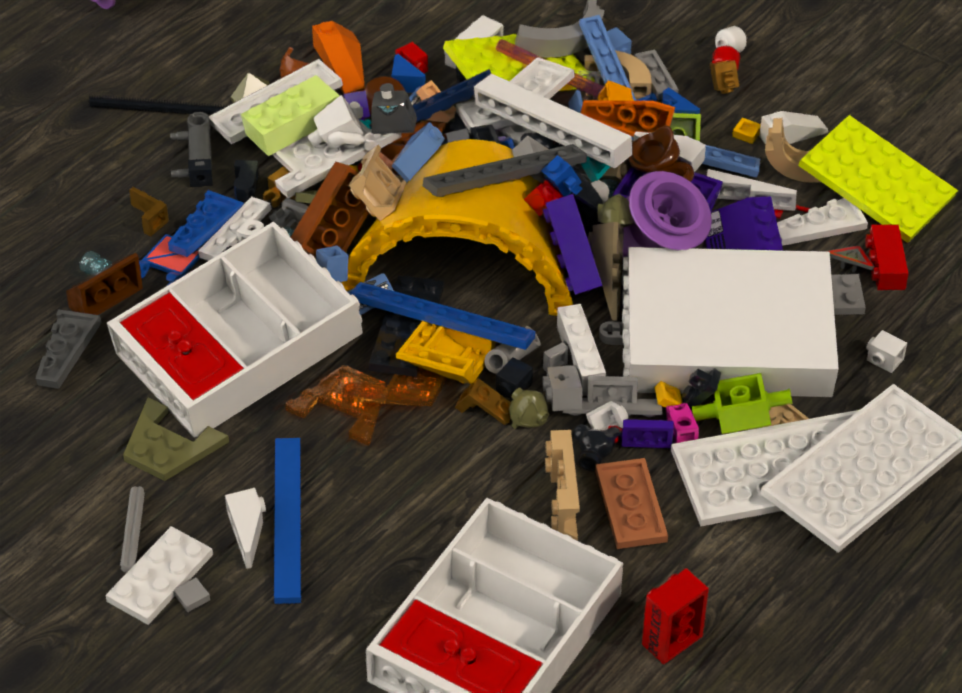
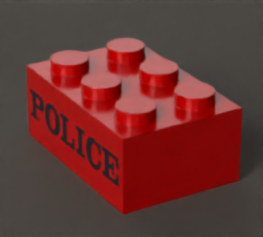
M687 568L678 574L670 576L666 583L658 588H653L646 596L642 645L663 665L703 637L709 588Z

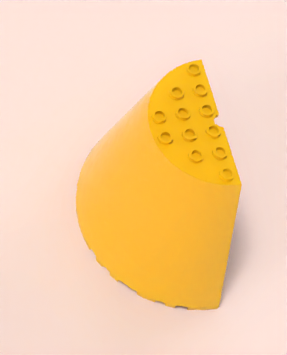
M466 139L441 145L412 179L406 183L395 210L381 221L377 218L348 256V279L341 282L346 291L355 288L359 282L364 283L368 269L376 261L379 254L383 255L395 247L400 240L404 242L411 241L415 236H422L424 238L457 237L484 244H495L499 250L505 253L509 250L516 254L515 259L529 271L533 269L538 282L544 285L549 315L557 316L558 307L573 305L571 293L565 281L567 277L565 268L561 269L557 256L561 254L559 245L554 246L550 232L554 231L551 227V222H546L544 214L539 217L524 200L542 183L529 175L520 179L503 181L499 184L485 185L482 188H472L464 192L446 194L443 197H436L423 187L424 177L514 157L511 148L485 140Z

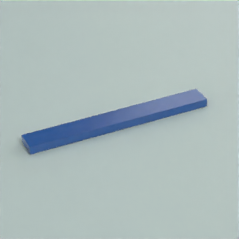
M359 282L349 293L350 295L353 294L359 303L524 350L535 339L536 331L363 282Z
M300 438L275 439V604L301 603Z

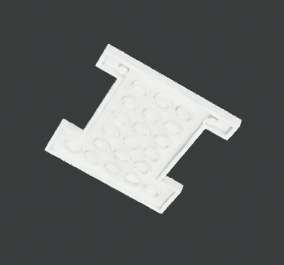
M318 59L210 115V124L228 142L233 144L247 136L241 114L250 108L281 94L315 75L333 90L343 86L342 79ZM358 120L364 133L361 135L362 137L367 133H372V129H369ZM401 133L374 134L376 146L379 144L381 148L402 137ZM307 135L272 154L290 171V173L275 180L276 187L287 198H290L296 192H301L325 179L335 161L351 165L362 159L369 151L364 149V143L360 145L344 144L331 149L323 141L314 147Z

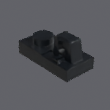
M715 368L709 373L700 369L693 372L688 381L692 386L688 385L684 389L682 403H687L691 411L692 406L700 405L717 391L721 372Z

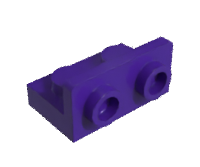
M623 419L622 447L671 448L674 429L673 421Z

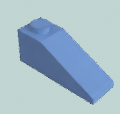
M429 122L411 136L391 166L406 182L412 179L440 147L445 139L441 131Z

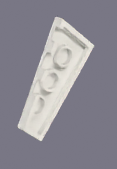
M842 198L838 201L836 199L830 200L826 206L821 208L813 207L808 210V213L802 216L800 214L777 222L781 243L784 246L867 229L868 222L858 207Z

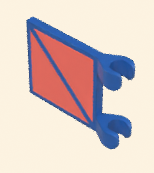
M166 234L142 260H139L141 278L145 277L149 267H153L168 273L166 276V280L169 281L167 286L183 277L200 259L198 250L201 246L188 257L169 251L168 242L173 236Z

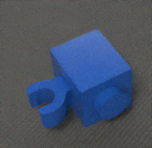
M558 155L541 170L545 178L553 184L563 197L568 196L571 192L577 195L582 190V187L579 186L582 181L572 166Z

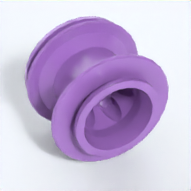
M666 171L647 173L634 183L630 196L626 197L629 201L630 211L635 224L623 228V257H628L629 247L668 248L673 250L695 248L707 238L712 223L711 211L704 195L695 185L680 175Z

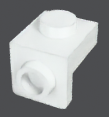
M612 401L586 414L591 429L604 431L609 426L615 425L623 428V419H628L625 408Z

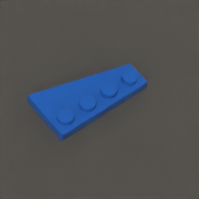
M208 190L205 193V199L199 201L196 205L194 214H190L187 217L185 226H180L168 242L169 251L188 257L208 241L244 203Z

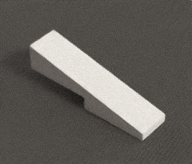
M708 169V177L723 181L717 199L743 200L748 197L771 196L774 209L792 211L796 209L797 190Z

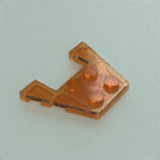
M342 365L322 378L320 384L314 388H307L301 392V396L296 400L290 399L285 404L286 411L305 418L317 402L358 418L349 430V438L369 446L386 390V382Z
M420 367L417 377L394 374L387 387L362 381L355 392L354 401L432 407L447 381V377Z

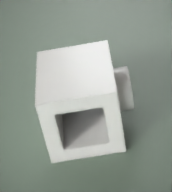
M882 330L876 338L872 337L867 344V350H869L867 361L892 373L904 360L907 342Z

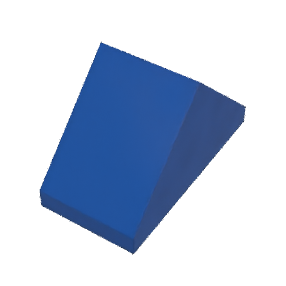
M399 54L395 55L392 78L398 80L407 93H413L419 86L422 87L426 84L424 73Z

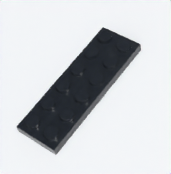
M398 275L393 290L439 304L444 290V281ZM386 311L369 362V371L417 377L420 367L397 359L396 353L422 321Z

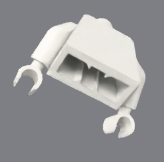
M342 95L328 104L314 117L317 130L308 135L314 147L323 141L331 149L344 144L360 145L364 143V149L370 151L376 146L373 133H367L364 137L361 136L364 133L357 119L363 117V108L360 107L358 102H351L349 105Z

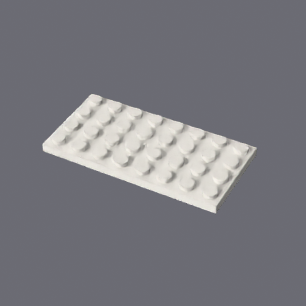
M892 384L762 486L760 494L839 553L962 451V431Z
M859 410L671 444L672 455L700 526L782 511L760 494L761 487Z

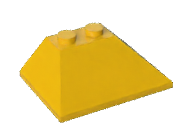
M422 321L396 353V358L461 383L472 384L485 368V356L494 349L496 342Z

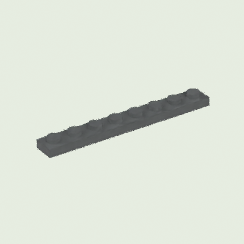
M574 144L424 177L423 187L431 192L432 195L443 197L446 194L464 192L472 188H482L485 185L499 184L503 181L520 179L524 176L538 175L542 173L541 170L557 155L573 167L576 164L585 163L587 153Z

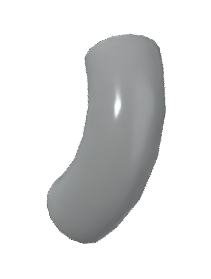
M535 333V339L526 350L501 343L486 354L484 359L486 368L492 373H498L512 357L521 360L541 345L538 336Z

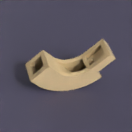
M616 51L636 100L650 95L652 81L647 66L633 55ZM585 55V70L592 77H601L593 56Z
M773 118V126L768 129L765 153L770 164L788 178L801 182H821L798 166L800 160L809 151L799 150L791 146L785 138L783 118Z

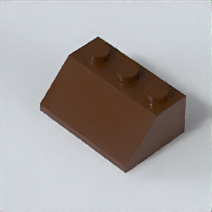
M134 253L123 257L68 289L66 293L69 308L73 312L99 315L143 289L139 256Z

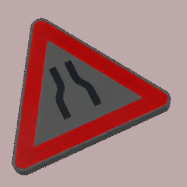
M860 246L825 251L830 252L831 258L841 261L842 269L846 266V262L854 265L852 272H855L858 266L870 270L874 268L873 263Z

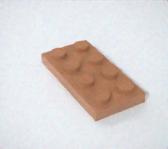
M645 458L596 464L595 472L617 549L668 542L667 530Z

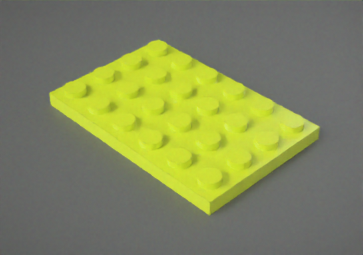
M516 34L485 38L475 37L462 40L455 39L445 41L443 46L445 52L466 79L490 69L492 74L510 81L537 58L514 54ZM574 54L561 57H539L574 69V78L559 91L593 88L595 80Z
M850 115L810 150L798 164L799 167L880 224L899 225L901 238L907 243L955 197L958 191Z

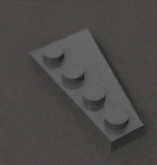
M58 309L56 314L57 322L53 323L51 329L52 337L47 342V352L42 357L35 378L39 386L57 389L61 387L101 325L100 315Z

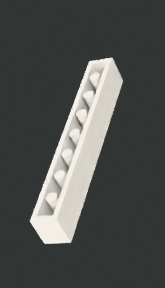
M490 74L474 86L475 103L477 106L562 145L574 144L587 153V156L610 167L616 168L632 155V137L494 74Z

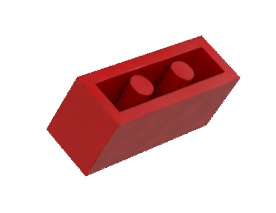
M871 225L870 234H866L865 244L866 248H870L868 257L874 265L871 272L872 281H876L877 290H905L909 273L899 225Z

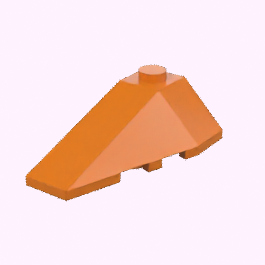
M334 21L312 26L313 46L324 64L342 79L343 86L339 87L342 93L364 91L361 46L354 33Z
M584 100L580 113L634 137L635 132L652 133L662 126L670 127L675 107L656 101Z

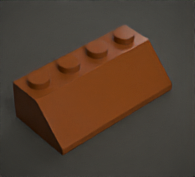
M336 161L290 237L293 241H298L307 254H312L315 259L317 249L338 246L346 252L369 213L365 203L352 194L351 187L349 186L353 177L359 172L349 165Z

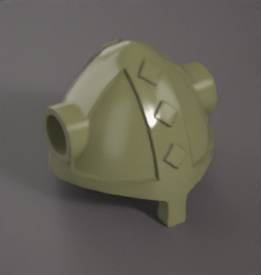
M617 194L609 198L604 204H598V222H619L622 228L635 224L630 211L629 201L623 195Z
M521 388L513 392L511 396L513 400L510 403L509 412L514 429L519 426L538 427L547 422L549 416L546 399L541 392L523 390Z

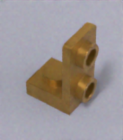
M132 187L129 190L131 205L145 212L142 216L143 231L151 237L169 222L167 205L161 200L149 196L144 191Z
M479 378L463 391L455 406L457 410L463 413L469 407L474 408L478 405L504 425L508 424L511 419L509 412L511 402Z

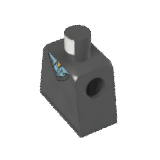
M390 83L381 85L380 91L374 93L372 102V133H414L417 116L407 92L404 90L394 91V87Z

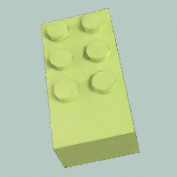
M315 75L242 113L241 118L245 133L264 153L270 156L317 130L314 117L328 104L337 99L339 95Z

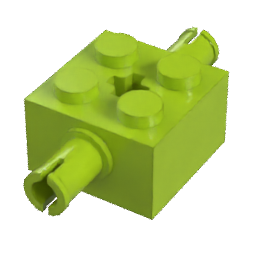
M757 373L719 380L717 391L714 392L716 399L713 400L714 403L692 406V411L696 422L710 418L719 419L722 434L769 426L771 425L769 415L771 407L793 403L790 388L768 393L764 389L762 374Z

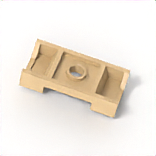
M378 144L364 155L361 161L363 164L360 173L353 177L349 186L351 187L352 194L365 203L367 211L381 221L395 210L407 182L401 176H395L379 157L381 147Z
M551 430L550 441H546V456L550 457L545 458V471L550 473L551 483L557 482L556 500H552V515L555 516H551V529L567 534L572 539L578 541L576 513L580 511L571 430Z

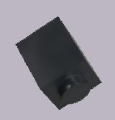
M512 357L496 374V391L502 396L512 399L511 396L516 389L527 390L532 385L533 367Z

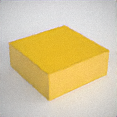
M742 118L733 129L732 137L753 144L760 134L761 124Z
M662 381L655 386L658 405L666 408L669 405L682 404L680 389Z

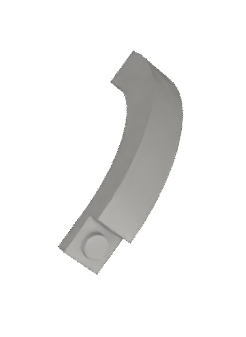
M587 0L582 19L600 15L601 19H603L604 10L599 9L600 6H597V0ZM579 21L560 28H537L520 24L514 43V54L544 58L561 57L580 52L587 48L588 44L580 28Z

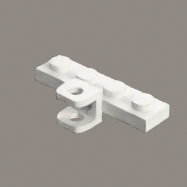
M251 197L198 250L199 257L209 261L225 251L227 247L236 245L264 228V224L260 221L271 211L270 203Z

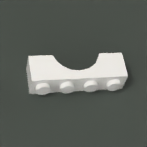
M581 304L558 307L557 330L561 341L565 344L567 343L570 348L573 365H576L582 385V396L588 394V376H606V371Z

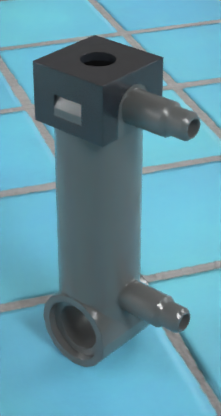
M195 112L188 116V131L170 134L171 140H188L189 142L188 168L172 170L171 177H189L190 187L213 186L210 119L206 113Z

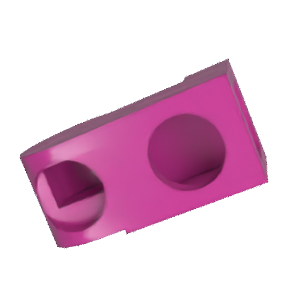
M682 403L666 406L667 421H673L674 443L698 439L699 427L688 404Z

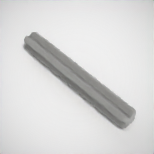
M134 486L130 489L120 563L123 572L129 571L136 564L145 495L144 488L141 486Z

